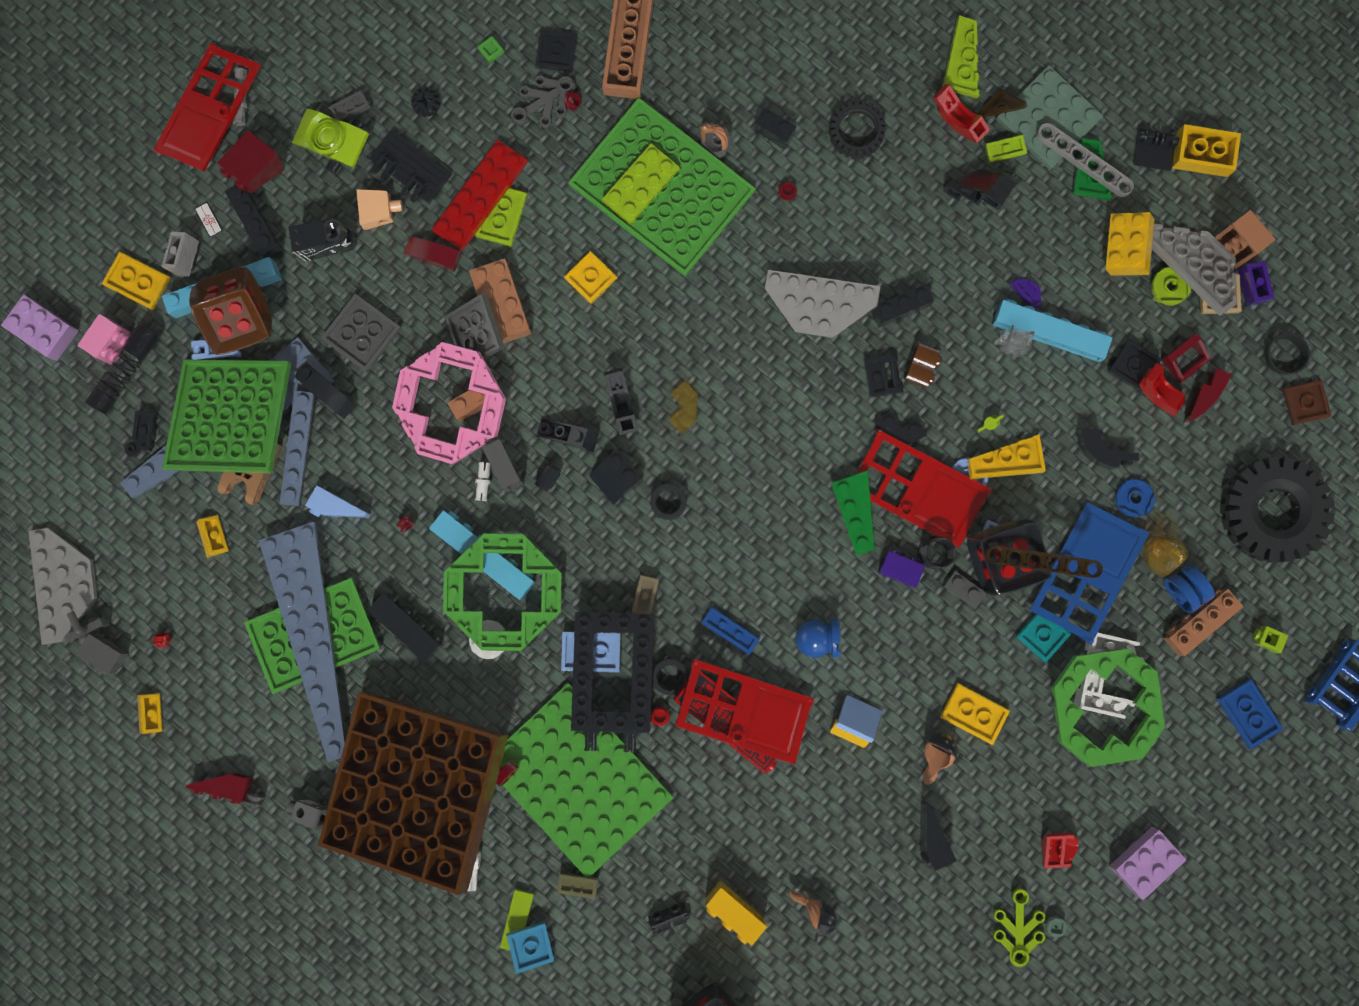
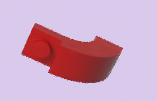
M945 84L934 95L933 99L939 107L938 113L949 126L966 139L978 143L990 131L983 117L968 110L960 102L950 85Z
M1156 363L1153 369L1150 368L1140 382L1141 390L1155 405L1175 417L1185 403V393L1177 390L1164 378V366Z

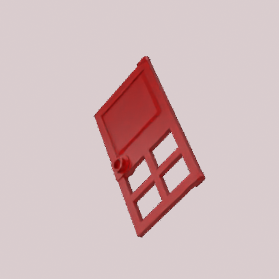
M210 43L153 151L205 172L224 134L235 118L238 108L261 65ZM213 54L228 60L221 75L205 70ZM235 63L250 69L243 84L227 79ZM201 76L217 81L209 97L194 91ZM224 84L239 90L231 105L216 100Z
M879 429L857 472L859 474L867 471L870 466L886 475L876 495L874 496L870 493V501L937 537L949 539L954 546L960 548L992 488L970 479V477ZM883 440L900 449L890 469L872 461ZM905 452L922 460L912 481L894 473ZM891 478L908 486L898 507L881 499Z
M694 658L675 727L795 765L814 698ZM700 669L718 675L711 698L694 692ZM724 677L742 682L735 705L718 700ZM692 699L709 704L703 727L685 722ZM716 706L733 712L727 735L709 730Z

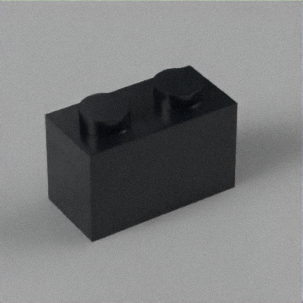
M765 107L754 123V131L783 149H786L791 142L797 127Z

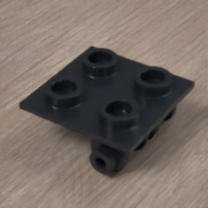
M1139 129L1133 165L1171 171L1174 148L1179 142V137H1176L1175 134Z

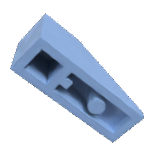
M317 485L305 505L310 508L309 512L317 517L324 515L331 517L369 518L371 515Z

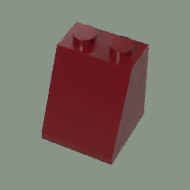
M247 131L217 162L220 168L219 172L226 179L231 178L241 191L245 189L250 194L285 170L278 154L250 131Z

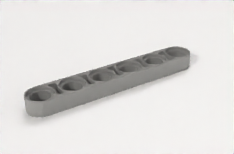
M1045 123L1040 126L1037 131V138L1043 144L1116 195L1125 197L1132 192L1134 184L1127 176L1054 125ZM1044 128L1049 129L1051 136L1044 137L1041 130ZM1057 140H1064L1067 144L1066 148L1058 147ZM1074 150L1080 151L1082 158H1074L1072 152ZM1089 161L1097 163L1096 170H1091L1088 167ZM1104 172H1110L1113 175V180H1105ZM1126 183L1129 190L1127 192L1121 191L1119 184Z

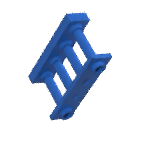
M1347 640L1340 646V652L1316 686L1308 691L1307 698L1304 701L1312 705H1316L1319 702L1339 717V722L1336 725L1342 730L1352 731L1359 721V693L1356 696L1334 681V679L1341 671L1359 684V674L1345 665L1351 655L1359 661V651L1356 649L1359 645L1358 640ZM1328 687H1331L1350 701V706L1346 711L1341 710L1323 696Z

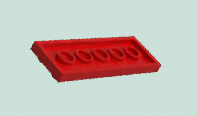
M497 140L432 228V232L462 252L526 166L528 160Z

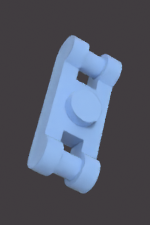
M205 340L191 342V348H193L192 360L241 358V351L239 350L223 355H215ZM205 347V353H201V348Z

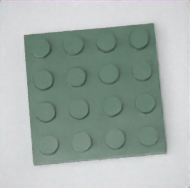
M1048 66L1017 97L1025 101L1027 107L1000 114L996 120L1014 137L1023 135L1026 148L1051 170L1063 157L1039 141L1037 131L1040 126L1050 123L1076 142H1079L1102 119L1103 115L1054 69ZM1044 128L1041 130L1044 137L1051 136L1049 129ZM1057 140L1058 147L1066 148L1067 144L1064 140Z

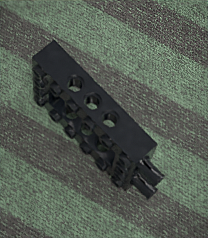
M575 612L571 731H583L585 733L584 751L590 750V743L591 751H597V733L623 732L625 734L623 752H629V744H631V752H636V734L650 733L654 614ZM594 632L633 633L631 712L591 710L593 705L592 685L594 683L593 664L595 660L593 658Z

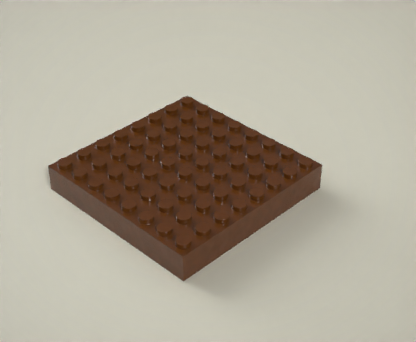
M370 691L358 692L318 846L456 895L468 891L509 735Z

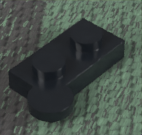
M135 411L132 432L133 442L127 443L124 448L128 456L136 457L140 454L141 450L152 451L156 413Z

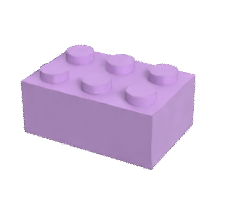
M24 294L1 324L2 327L41 354L55 361L60 358L79 331Z
M1151 827L1109 867L1135 896L1144 900L1178 869L1186 859L1160 830Z

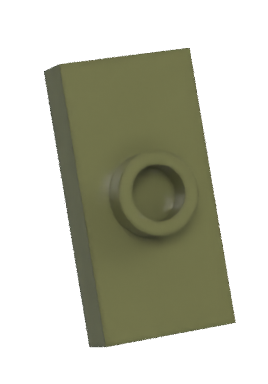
M560 872L557 893L596 899L599 878Z

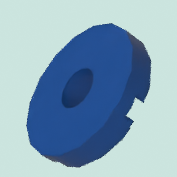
M1133 479L1119 486L1116 490L1115 502L1119 511L1124 515L1133 518L1141 517L1149 513L1153 508L1155 495L1151 490V486L1145 481ZM1133 493L1138 494L1140 498L1137 504L1131 501L1130 497Z

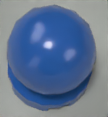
M830 619L828 625L821 620H810L802 624L797 630L795 637L796 645L801 653L812 658L823 657L828 652L831 653L832 658L840 657L838 644L840 643L839 619Z

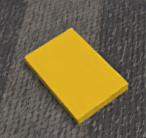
M119 251L102 285L154 310L171 277Z
M957 683L940 718L993 745L1010 710Z

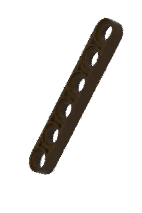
M991 545L985 550L986 560L993 564L1088 578L1100 577L1103 572L1102 564L1091 559ZM993 549H997L1000 553L997 560L990 558V551ZM1012 552L1019 554V560L1016 563H1012L1009 559ZM1032 555H1037L1039 558V562L1035 566L1029 563V558ZM1053 557L1058 560V566L1055 569L1049 567V560ZM1072 560H1075L1078 564V568L1074 572H1071L1068 568V564ZM1095 563L1097 565V572L1091 575L1088 572V566Z

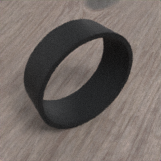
M1283 333L1276 336L1267 345L1265 350V361L1268 367L1275 373L1282 375L1295 374L1302 371L1310 360V349L1307 342L1301 336L1294 333ZM1279 339L1290 340L1299 348L1301 354L1300 363L1293 371H1282L1273 364L1270 357V349L1274 341Z

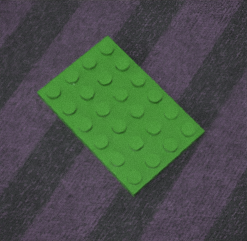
M349 578L325 588L335 668L380 650L381 646L354 579ZM280 608L244 622L271 693H278L303 682Z

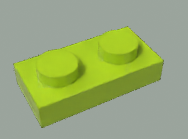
M1023 135L985 144L989 164L1027 154Z

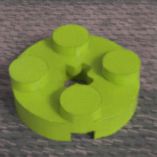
M1170 267L1158 272L1151 283V291L1155 301L1168 306L1179 304L1191 292V287ZM1169 282L1176 286L1172 291L1167 288Z

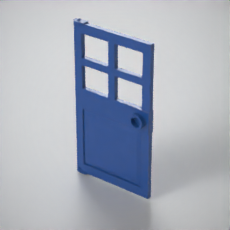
M1087 502L1059 555L1099 561L1103 566L1102 574L1097 578L1075 576L1081 582L1072 596L1051 585L1057 573L1052 572V577L1044 582L1030 611L1081 637L1088 644H1093L1104 619L1150 532L1142 528L1139 529ZM1056 559V561H1055V563H1054L1052 569H1055V568L1058 566V560H1057V559ZM1075 560L1070 561L1068 564L1071 572L1076 571L1078 568ZM1095 563L1088 566V572L1091 575L1097 572V565ZM1087 583L1109 594L1101 610L1079 599ZM1048 591L1070 602L1062 618L1040 607ZM1075 605L1098 616L1090 632L1067 621Z

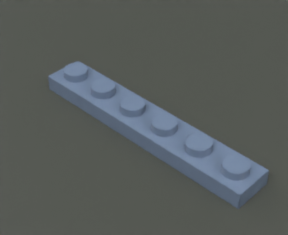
M294 392L280 504L301 506L315 395L311 392Z

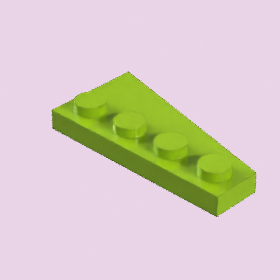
M959 15L956 20L943 86L948 84L955 93L977 99L979 97L978 54L976 49L978 44L977 20Z

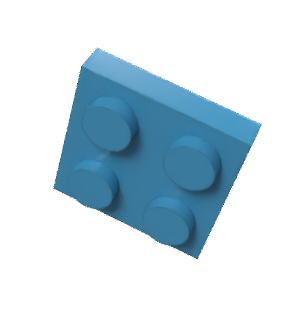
M544 921L506 934L516 974L554 961Z

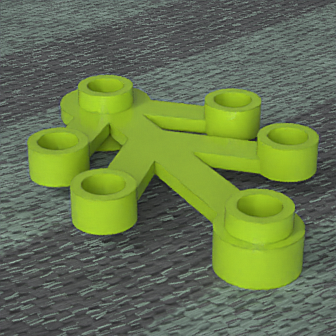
M1017 888L1012 892V900L1015 902V926L1006 917L1002 909H996L993 912L994 919L1001 922L1015 937V946L1006 938L1005 932L1001 929L993 931V938L997 942H1001L1010 952L1009 959L1014 966L1023 967L1029 961V953L1039 943L1045 941V934L1040 930H1035L1032 933V939L1024 945V938L1039 923L1045 921V914L1040 910H1035L1032 913V918L1024 925V905L1029 901V895L1024 889ZM1017 893H1022L1021 899L1016 898ZM998 912H1002L1003 914L1000 919L996 917V914ZM1038 913L1042 914L1040 920H1036V915ZM998 932H1002L1000 939L996 938ZM1040 933L1042 935L1041 939L1036 940V935ZM1017 953L1022 954L1020 959H1016Z

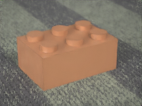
M1251 210L1215 236L1236 257L1235 269L1259 254L1276 240L1272 232L1260 222L1259 216Z

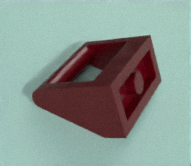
M1194 334L1165 356L1161 362L1177 381L1182 383L1210 361L1211 358L1201 338ZM1193 346L1201 358L1181 373L1175 360Z

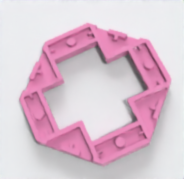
M442 342L435 349L415 360L416 362L400 370L392 408L400 417L408 437H411L417 454L455 464L485 445L487 441L498 436L506 398L479 351ZM441 362L473 370L468 389L486 394L478 430L460 427L456 444L426 436L429 417L413 412L420 376L438 380Z

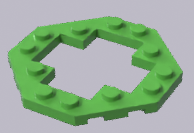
M484 533L444 571L443 612L482 651H522L527 644L561 613L562 573L524 534ZM484 553L523 554L522 573H542L541 612L522 611L521 631L483 630V611H463L464 572L483 573Z
M1128 648L1073 656L1051 687L1052 695L1055 699V719L1059 730L1058 742L1090 767L1143 759L1165 728L1158 672ZM1117 666L1143 687L1133 701V704L1147 715L1127 744H1124L1116 736L1110 734L1102 747L1098 748L1073 728L1084 711L1074 704L1070 698L1090 670L1102 679L1107 680Z

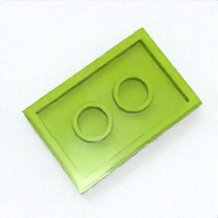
M509 188L476 232V238L512 247L528 194Z

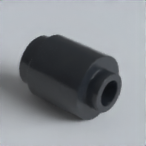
M552 463L549 465L544 464L535 478L536 482L534 484L547 492L549 488L552 489L561 474L558 472L560 469Z

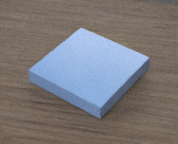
M847 695L844 699L836 727L872 743L875 739L882 711Z

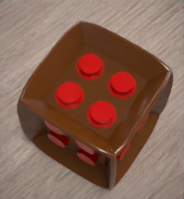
M247 267L235 268L198 282L191 288L189 305L192 315L206 343L215 355H223L246 348L270 336L272 318L258 283Z

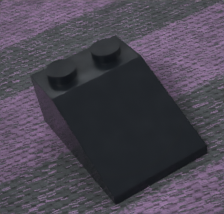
M923 801L921 802L920 848L922 850L920 856L928 868L931 867L934 871H937L957 860L932 807Z

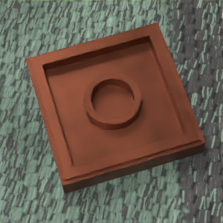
M1322 380L1282 389L1292 426L1331 417Z

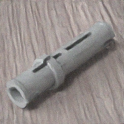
M235 68V82L243 84L247 76V70ZM234 88V99H235V97H236V95H237V93H238V91H239V90H237V89H235V88ZM246 95L233 119L234 125H245Z

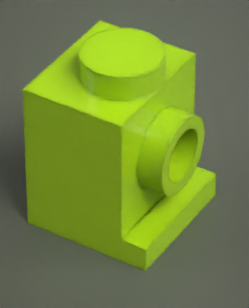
M1260 626V628L1254 631L1252 638L1255 639V645L1272 653H1282L1289 635L1268 626Z

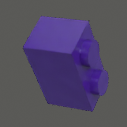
M1265 261L1248 264L1238 270L1246 307L1263 304L1274 298Z
M897 550L886 552L878 574L916 588L925 565L921 564V560L910 557V559L902 557L903 553Z

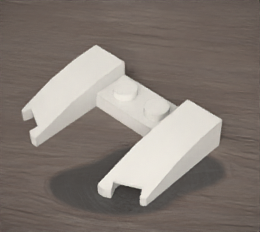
M1097 633L1093 644L1086 642L1085 650L1088 651L1087 654L1128 648L1136 654L1134 646L1140 645V642ZM1090 670L1082 681L1080 689L1077 688L1074 704L1084 710L1125 719L1126 716L1121 713L1127 705L1134 707L1133 701L1102 694L1104 679Z

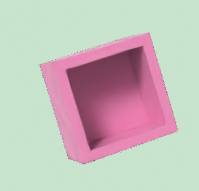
M99 314L77 346L95 358L112 365V362H116L120 358L117 354L121 353L123 345L132 333L116 322Z

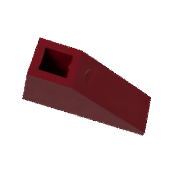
M235 772L186 785L185 788L191 789V793L202 795L207 793L210 794L211 798L222 799L223 797L229 799L228 802L240 804L248 799L246 795L250 793L254 777Z

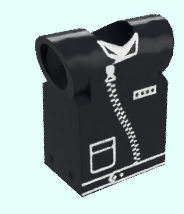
M329 219L326 222L318 221L288 226L292 252L304 261L338 254L340 251H352L358 241L356 235L336 219Z

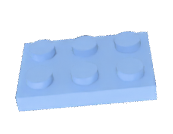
M562 632L561 671H573L574 632ZM594 633L593 658L595 660L593 672H620L621 633Z

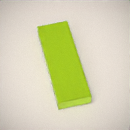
M519 889L514 890L500 945L501 949L510 951L506 937L507 933L526 927L534 893Z

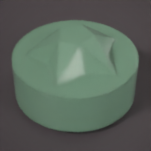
M1052 916L1047 919L1045 928L1051 936L1061 937L1066 933L1067 925L1062 918Z

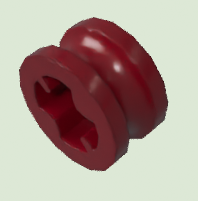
M408 515L401 519L396 526L401 528V533H404L415 525V521H411V516Z

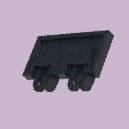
M394 130L390 131L369 158L374 163L371 170L374 174H377L386 162L389 164L381 174L383 181H386L396 169L392 176L404 185L401 190L402 195L406 196L415 184L418 185V188L410 197V201L413 203L426 191L422 199L430 204L452 176L449 171Z

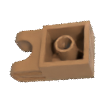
M277 444L273 468L282 448L279 444ZM223 472L217 489L219 493L226 495L232 492L237 483L244 481L247 487L245 500L250 505H256L261 498L267 481H269L271 473Z

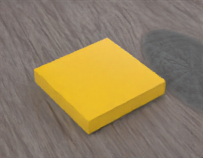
M590 251L564 276V279L592 304L617 279V276Z

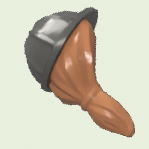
M718 122L703 124L700 133L701 146L717 159L722 158L731 143L729 130L722 123Z

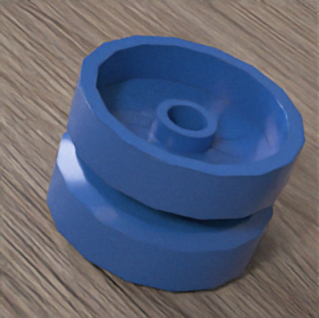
M1189 563L1180 567L1177 574L1173 573L1163 581L1171 598L1189 614L1198 610L1201 603H1207L1215 596L1214 590L1207 578L1195 566Z

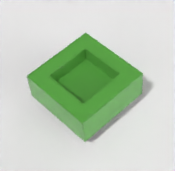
M492 36L477 47L489 64L504 53L502 47Z

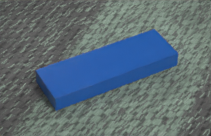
M711 607L701 622L749 655L760 640V638L713 607Z

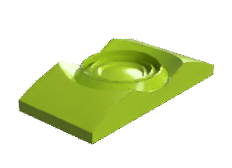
M306 109L292 143L354 168L369 133L321 112Z

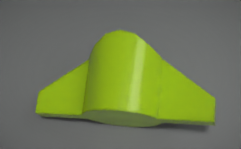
M1004 414L999 417L991 415L986 418L984 426L978 429V432L985 428L988 430L997 428L1000 425V419L1005 417Z

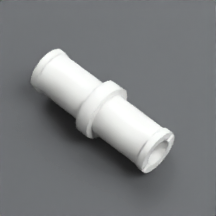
M479 462L478 479H475V483H477L475 500L480 501L482 493V501H487L488 485L491 484L489 480L490 463L485 464L484 471V462Z

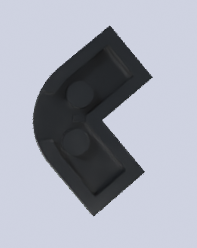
M891 411L875 420L878 429L907 445H911L927 436L919 419L901 427Z

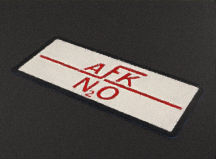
M208 202L194 208L210 238L223 231Z

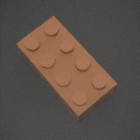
M504 258L469 270L477 296L487 294L503 343L532 334L506 259Z

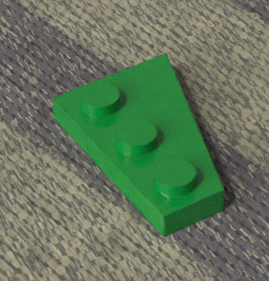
M1085 138L1080 140L1082 146L1104 160L1101 141ZM1079 151L1078 159H1081L1082 153ZM1089 161L1088 167L1091 170H1096L1097 163ZM1076 167L1072 195L1108 201L1112 199L1108 188ZM1104 172V178L1108 181V176Z

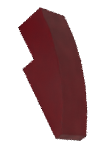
M411 236L403 253L409 257L455 272L462 255L456 249Z
M1218 368L1210 372L1206 384L1203 383L1196 387L1184 422L1188 423L1197 419L1216 402L1227 386L1232 375L1231 373Z

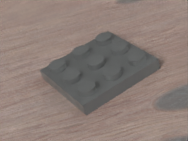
M354 294L321 339L368 373L401 330V327L357 294Z
M480 294L444 316L454 345L479 351L484 359L505 348L487 294Z

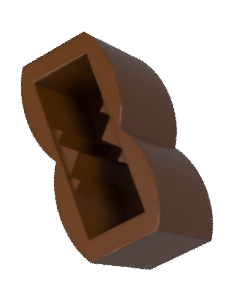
M919 343L912 356L904 381L923 388L928 387V384L932 385L935 374H933L934 368H938L942 357L939 356L941 351Z

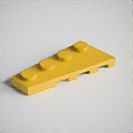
M1040 434L967 460L970 479L1036 474L1046 471Z

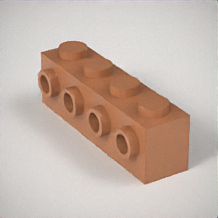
M1216 589L1212 600L1207 603H1201L1198 610L1192 614H1186L1182 617V622L1178 626L1174 625L1166 631L1167 635L1163 639L1178 656H1186L1244 607L1229 589Z

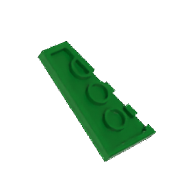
M868 471L831 483L856 556L875 550Z

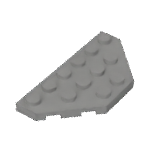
M1154 224L1152 250L1219 316L1234 307L1237 303L1235 296L1236 273H1234L1236 257L1208 231L1192 232L1188 228L1174 226L1172 229L1165 228L1161 224Z
M768 270L765 289L795 332L834 338L878 306L881 286Z
M51 528L29 531L41 643L46 645L64 642L66 640L65 635L69 634L73 628L66 614L74 611L80 622L86 614V610L98 598L93 560L81 553L70 542L57 535Z

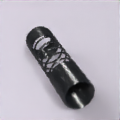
M138 323L122 347L123 350L133 355L139 362L117 354L134 370L112 362L129 379L106 370L123 387L100 378L117 395L95 387L85 401L86 404L107 415L108 411L111 410L110 408L116 402L109 395L120 396L109 384L125 389V385L115 376L131 380L130 376L121 368L137 372L125 359L142 364V361H144L160 337L140 323Z

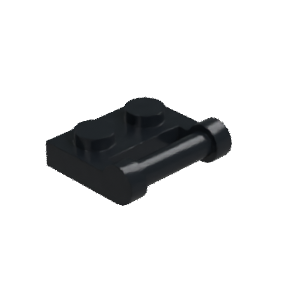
M897 355L863 361L870 398L904 393L903 387L900 384ZM885 363L890 365L893 388L888 387Z

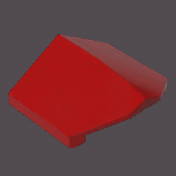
M1073 833L1045 835L1041 842L1044 869L1071 867L1079 844V840Z

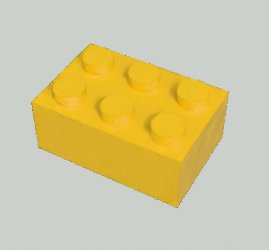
M1186 124L1177 131L1176 137H1179V142L1174 148L1173 169L1228 177L1236 170L1241 133Z
M1150 212L1111 214L1106 270L1110 276L1149 275L1155 220Z
M719 881L705 898L706 911L714 918L718 916L723 921L721 924L727 930L731 931L733 929L738 934L737 938L744 944L748 942L752 946L767 928L765 918L722 881Z

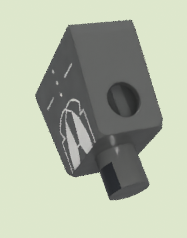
M292 800L289 802L287 811L292 813V821L314 830L322 829L328 809L327 804L313 800H299L297 802Z

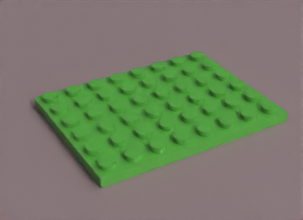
M640 98L635 101L568 182L571 188L684 277L687 276L756 191V188ZM653 144L677 164L680 170L630 225L603 203L602 198L646 148Z
M568 683L507 740L501 767L503 768L508 762L513 760L520 768L503 786L583 875L590 877L674 797L630 749L629 752H623L624 742L615 732L597 733V751H591V743L590 750L584 751L585 733L583 731H571L572 686Z

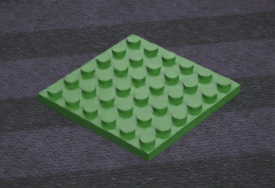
M183 360L162 468L177 471L272 473L291 363L288 361Z

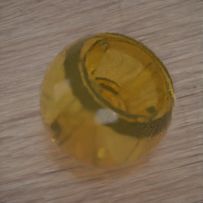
M1167 535L1161 539L1158 536L1146 546L1148 552L1144 555V561L1152 573L1165 577L1187 559L1188 550L1185 544L1177 537Z

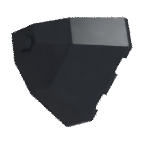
M979 169L948 182L943 192L957 201L963 196L979 206L981 201H984L999 211L1019 179L1011 171L1002 172Z

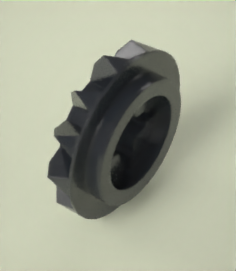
M422 87V89L416 90L414 95L411 96V106L414 112L420 116H432L437 113L441 106L439 94L431 87ZM424 96H426L427 99L430 100L427 102V108L421 102L424 100Z

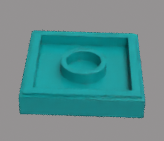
M1035 614L1015 637L1046 663L1071 633Z

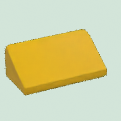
M214 515L198 519L197 526L207 558L228 552L219 516Z
M160 693L137 695L140 734L162 732Z
M838 719L834 720L830 729L832 734L863 748L869 744L868 741L836 727Z

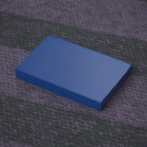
M1252 679L1245 680L1216 699L1248 749H1253L1283 730V727Z

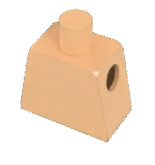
M357 190L359 220L364 230L392 223L393 212L403 211L402 201H391V196L387 191Z

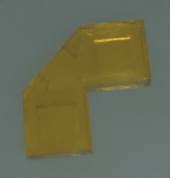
M686 381L671 393L683 407L669 419L681 435L696 423L698 395Z

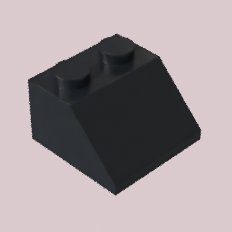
M618 449L602 461L589 475L613 505L643 481L641 476Z

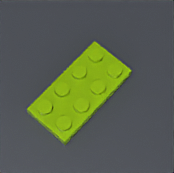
M650 144L602 198V202L628 224L632 225L680 170V167L653 144Z

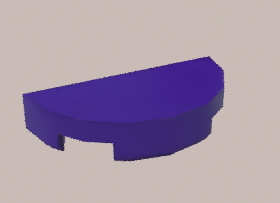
M1016 279L1010 283V286L1028 306L1035 308L1036 311L1041 304V290L1038 285L1032 280Z

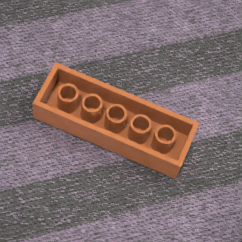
M614 0L602 85L604 95L641 99L654 0Z

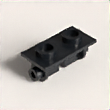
M685 902L674 904L667 909L654 912L648 916L650 928L653 933L657 932L658 934L670 929L669 922L671 921L675 927L686 923L690 919Z

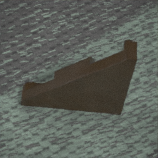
M999 89L977 112V115L985 118L1026 108L1027 103Z

